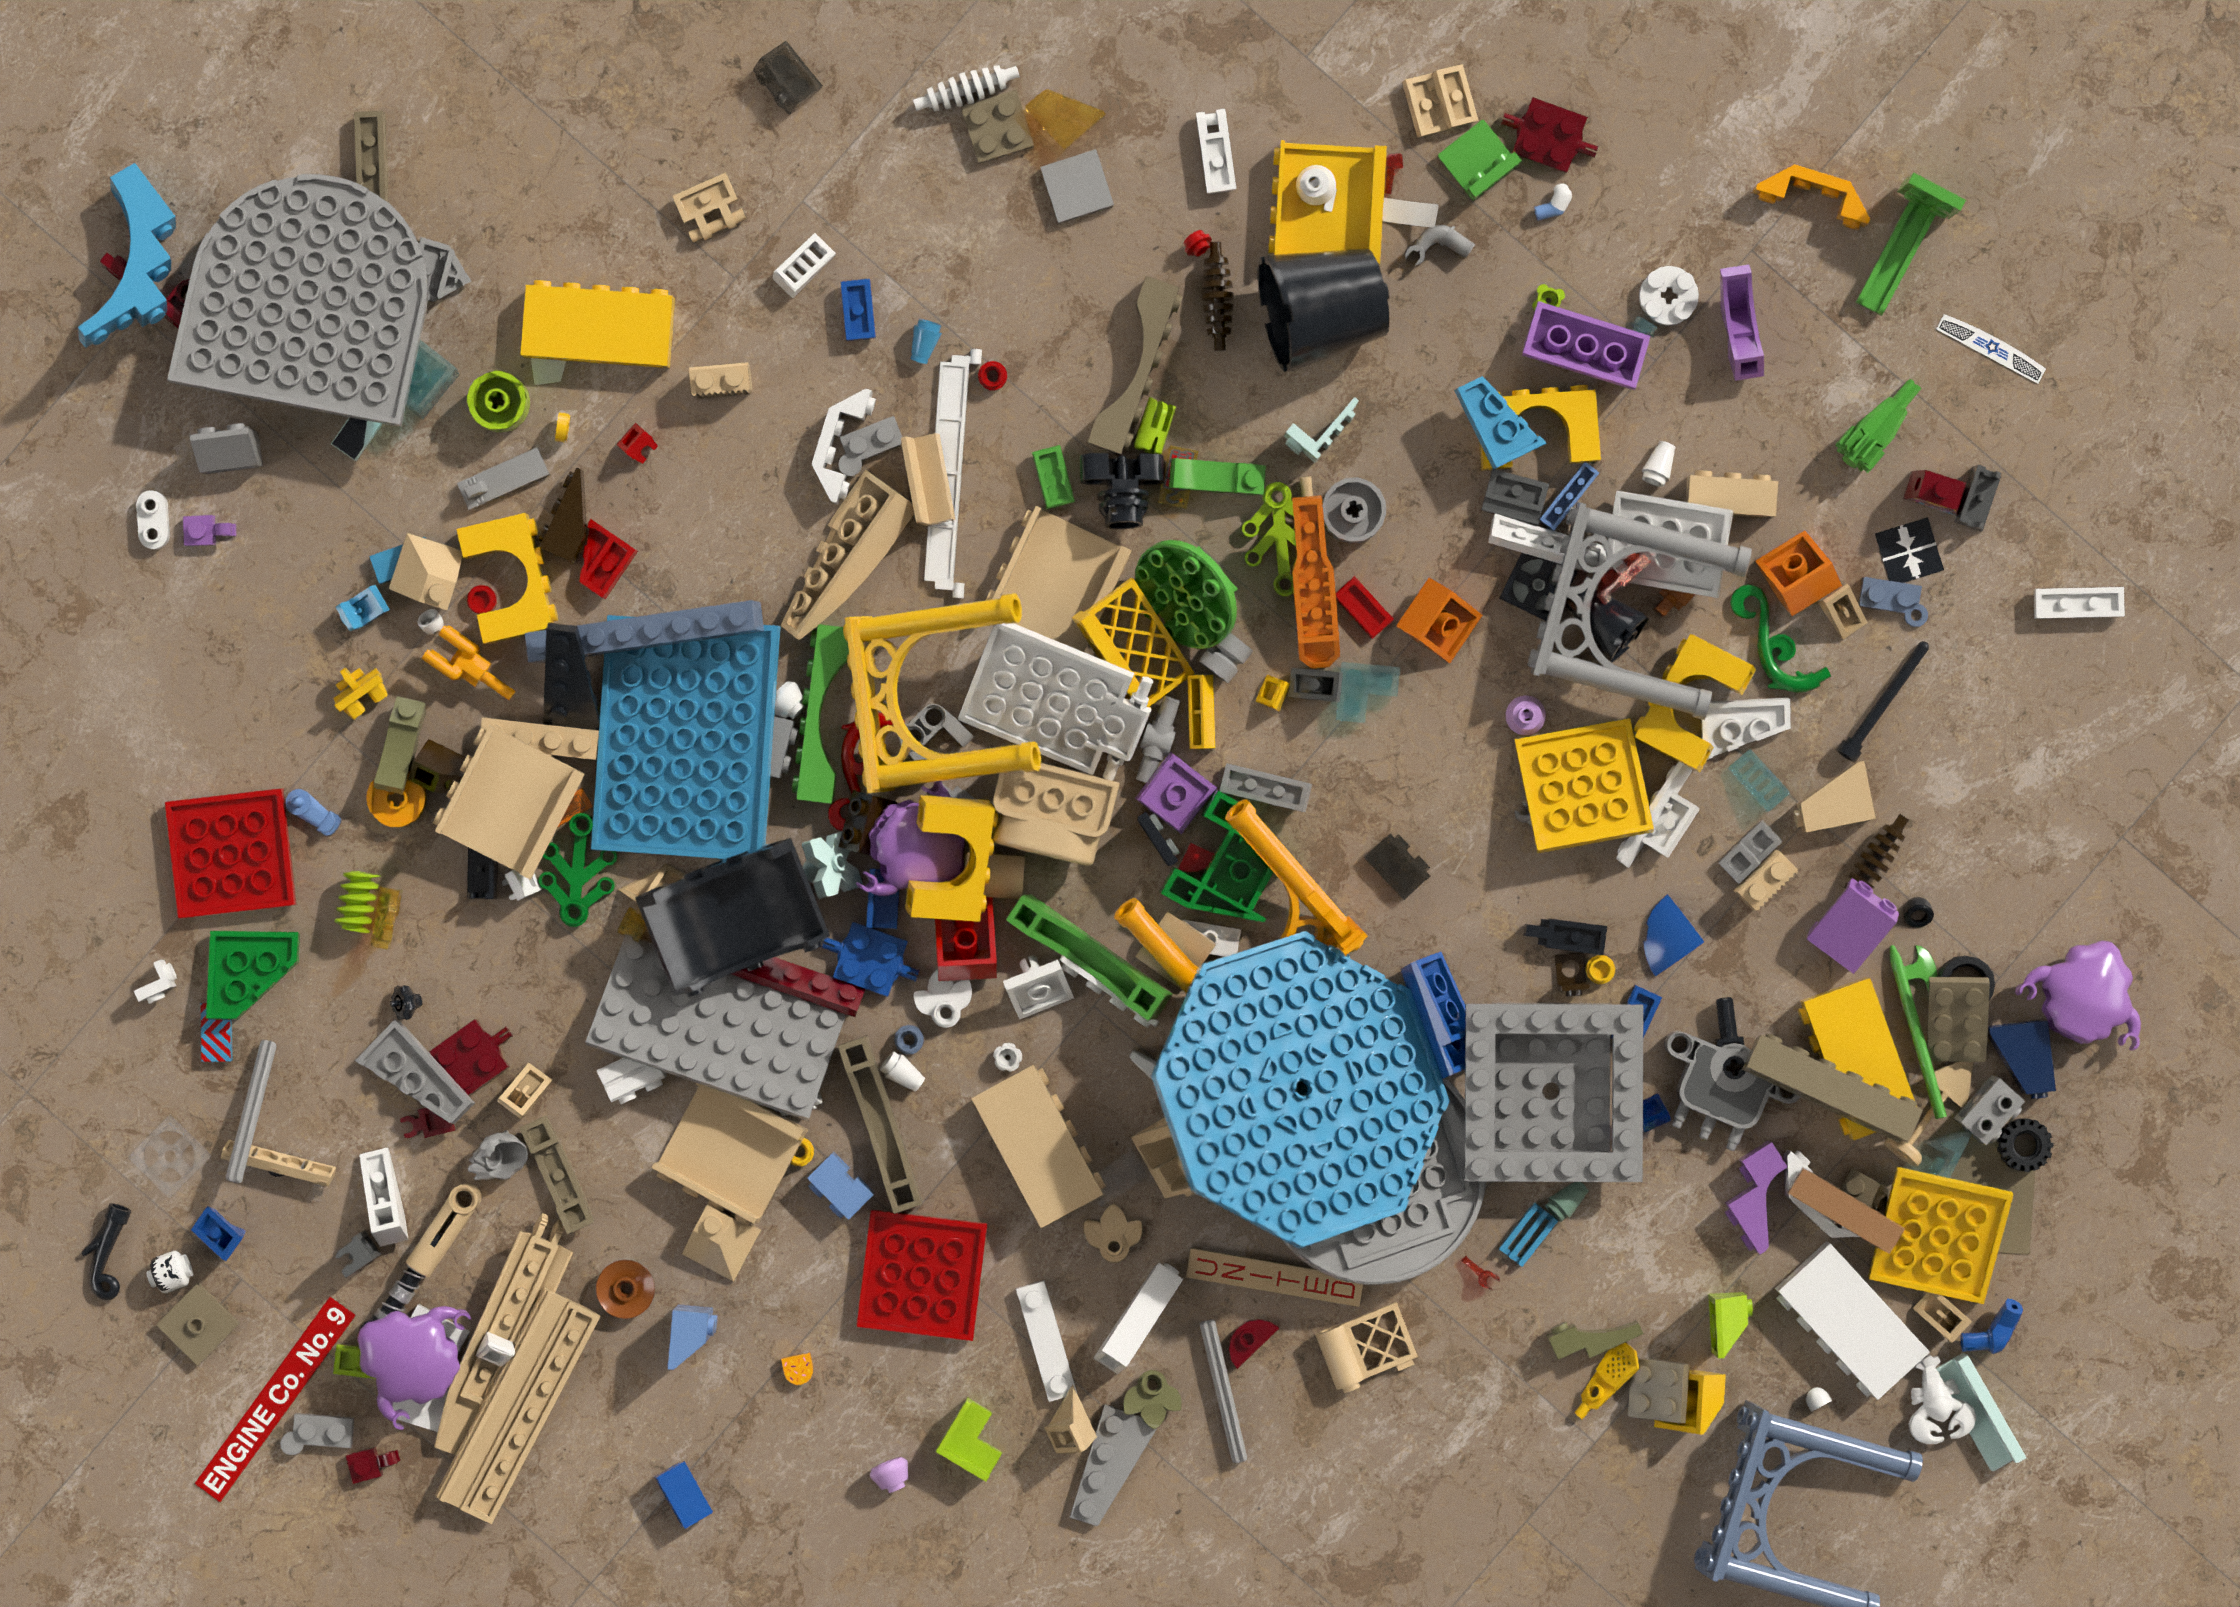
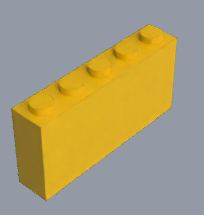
M534 280L533 285H526L521 341L522 357L670 369L675 298L673 295H668V290L651 289V294L639 293V288L622 287L621 292L610 291V286L592 285V289H580L581 284L564 282L563 287H552L550 281Z
M1864 977L1800 1001L1802 1008H1799L1798 1012L1803 1025L1808 1024L1812 1035L1808 1036L1814 1053L1819 1052L1820 1058L1836 1064L1835 1069L1845 1074L1847 1071L1854 1072L1862 1076V1082L1873 1086L1876 1083L1890 1090L1889 1094L1900 1099L1901 1096H1905L1914 1100L1871 978ZM1843 1116L1841 1119H1838L1843 1135H1849V1138L1852 1140L1876 1133Z

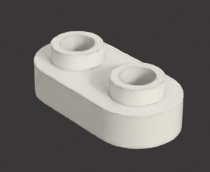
M152 490L145 491L138 497L136 503L138 536L142 545L149 549L157 550L163 548L170 538L168 503L163 494ZM149 500H154L156 506L153 510L149 511L146 504ZM151 529H156L158 533L157 538L151 540L148 536Z

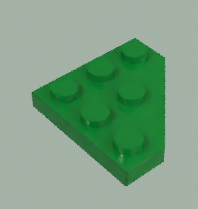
M210 931L206 1019L238 1020L299 963L300 933Z

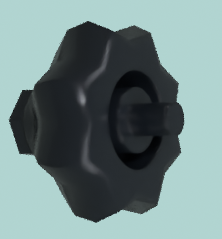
M409 986L394 987L390 1006L398 1020H409L414 1015L415 1010L422 1006V997L420 994H415Z

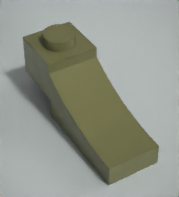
M397 696L390 716L387 736L374 780V788L403 795L418 747L420 731L426 716L425 702Z
M1636 1320L1625 1325L1601 1330L1577 1329L1573 1323L1568 1325L1567 1322H1562L1552 1327V1333L1546 1336L1555 1356L1559 1360L1583 1348L1589 1358H1592L1644 1333Z

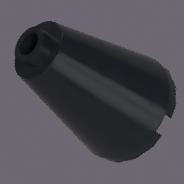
M1595 589L1590 606L1591 632L1601 653L1606 659L1615 662L1630 648L1628 644L1633 638L1636 640L1640 636L1649 618L1644 613ZM1586 590L1578 594L1582 599V602L1584 600ZM1567 597L1566 599L1569 602L1566 607L1575 618L1582 622V614H1576L1577 608L1574 601Z

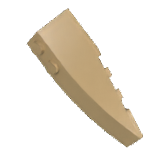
M865 469L831 518L828 525L831 531L826 541L820 542L816 550L820 554L813 568L808 567L804 575L805 585L803 590L796 592L781 623V627L800 640L843 604L880 563L914 515L913 503Z

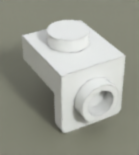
M165 960L154 962L160 979L134 990L138 1002L147 1000L149 1004L165 997L164 991L176 986L174 980L177 979V976L170 963L166 964Z

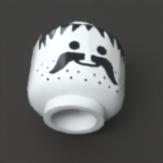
M171 1251L153 1258L150 1263V1270L146 1274L152 1288L157 1286L162 1293H168L187 1286L190 1277L193 1276V1270L185 1254L181 1255L178 1251Z

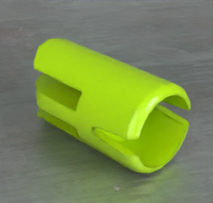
M1152 397L1148 398L1134 442L1136 449H1143L1149 454H1162L1176 406L1167 405L1163 401L1157 402Z

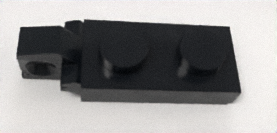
M1548 918V920L1541 919L1540 926L1525 924L1523 936L1537 937L1538 945H1542L1545 948L1604 955L1607 926Z

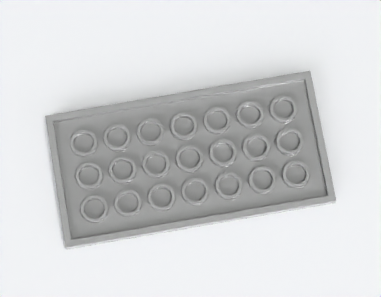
M625 934L585 1045L809 1121L846 1014L732 974L703 986L704 991L695 996L688 997L686 993L674 996L654 944Z

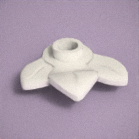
M935 970L929 979L928 991L914 992L915 1005L921 1013L932 1016L933 1021L938 1026L943 1028L952 1027L960 1019V1010L970 1003L972 996L971 983L969 980H961L953 984V981H938V972ZM942 1008H950L952 1012L950 1018L945 1019L941 1016Z

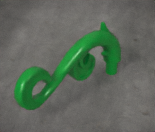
M1744 585L1736 589L1730 601L1731 610L1736 616L1744 619H1752L1756 616V612H1749L1744 607L1743 602L1747 597L1754 596L1760 603L1757 648L1762 668L1769 679L1773 681L1768 685L1769 689L1803 693L1820 687L1819 683L1831 677L1826 666L1815 673L1811 671L1803 674L1800 671H1796L1797 676L1788 675L1783 672L1774 662L1772 650L1779 648L1781 653L1777 656V660L1788 661L1794 657L1796 652L1794 641L1786 634H1777L1769 638V604L1761 588L1754 585Z

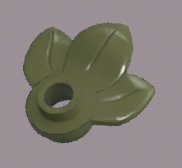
M1156 1370L1144 1372L1138 1380V1385L1127 1391L1123 1402L1125 1415H1133L1140 1412L1143 1421L1152 1429H1157L1162 1424L1167 1410L1180 1411L1182 1407V1400L1178 1390L1168 1385L1165 1376ZM1150 1380L1155 1381L1157 1389H1148L1147 1382Z

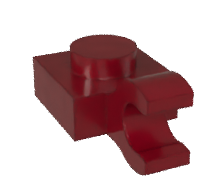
M376 1446L345 1456L353 1484L381 1477L383 1475L382 1467L394 1465L401 1461L398 1449L378 1455Z

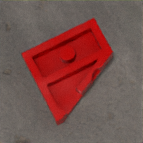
M590 519L587 526L589 528L587 546H584L583 553L584 565L581 568L579 582L606 600L638 551Z

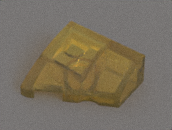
M1049 89L1044 90L1025 105V110L1044 131L1048 132L1064 151L1106 116L1103 110Z
M379 887L370 938L371 946L387 950L391 948L394 924L399 916L403 890Z

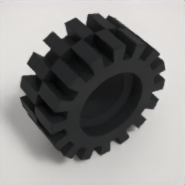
M2026 1118L2015 1119V1121L2007 1123V1126L2002 1128V1134L1997 1139V1142H1999L1997 1152H2000L2001 1160L2008 1167L2023 1172L2036 1171L2040 1166H2044L2047 1163L2046 1160L2051 1158L2052 1153L2050 1152L2051 1148H2053V1143H2051L2050 1139L2052 1136L2046 1130L2047 1128L2036 1120ZM2024 1133L2030 1134L2036 1142L2034 1152L2026 1157L2020 1156L2014 1148L2015 1139Z

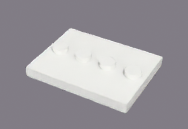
M1616 491L1613 515L1728 545L1734 510ZM1608 538L1613 554L1633 546L1630 543ZM1637 552L1618 560L1605 572L1602 578L1718 598L1723 570L1656 552Z

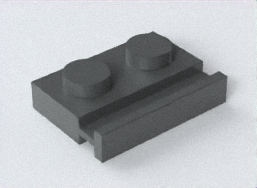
M1492 469L1481 511L1538 526L1549 484Z

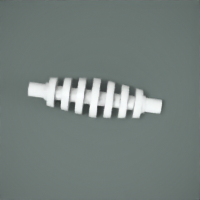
M997 65L993 66L995 73L990 74L988 68H982L983 77L981 78L978 77L976 70L970 71L971 81H967L964 72L959 73L961 84L956 85L954 77L948 79L950 88L945 89L942 81L937 84L938 92L934 93L933 88L930 87L926 89L927 94L925 96L914 99L916 111L927 107L933 108V111H940L938 106L940 103H943L945 109H950L949 100L954 99L956 106L960 107L963 106L961 96L964 95L968 105L973 104V92H976L979 100L985 98L983 92L985 88L988 89L990 95L996 93L994 85L998 84L1000 90L1005 89L1007 81L1020 77L1018 69L1014 66L1004 70L1000 69V66Z

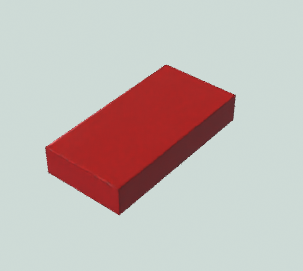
M1355 576L1336 592L1337 602L1371 639L1394 620Z

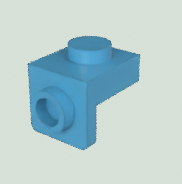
M376 585L366 588L350 600L336 606L342 623L347 626L349 631L365 627L390 610Z

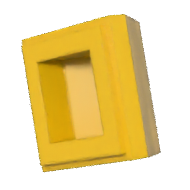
M1266 675L1256 702L1280 712L1290 684L1281 679Z

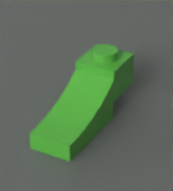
M1172 458L1169 488L1254 496L1264 495L1266 465Z

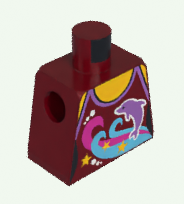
M1928 470L1912 471L1903 499L1957 516L1966 483Z

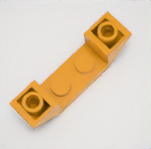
M1795 164L1758 183L1752 192L1759 195V200L1775 204L1776 200L1781 201L1784 198L1789 180L1794 181L1793 186L1800 189L1810 190V187L1822 190V195L1838 199L1839 195L1843 196L1836 218L1843 221V226L1859 230L1860 226L1865 227L1870 221V217L1851 181Z

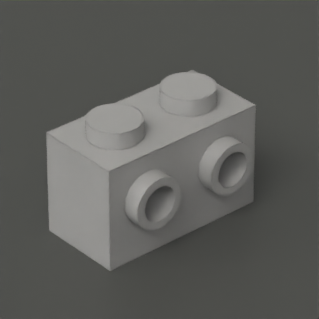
M1991 1075L1953 1119L1974 1139L1987 1145L1989 1142L1993 1143L2002 1134L2001 1128L2008 1120L2012 1121L2022 1111L2021 1106L2025 1101L2000 1078Z

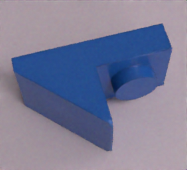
M209 1206L205 1208L191 1228V1231L224 1261L228 1260L246 1232L244 1229L230 1224L219 1212Z

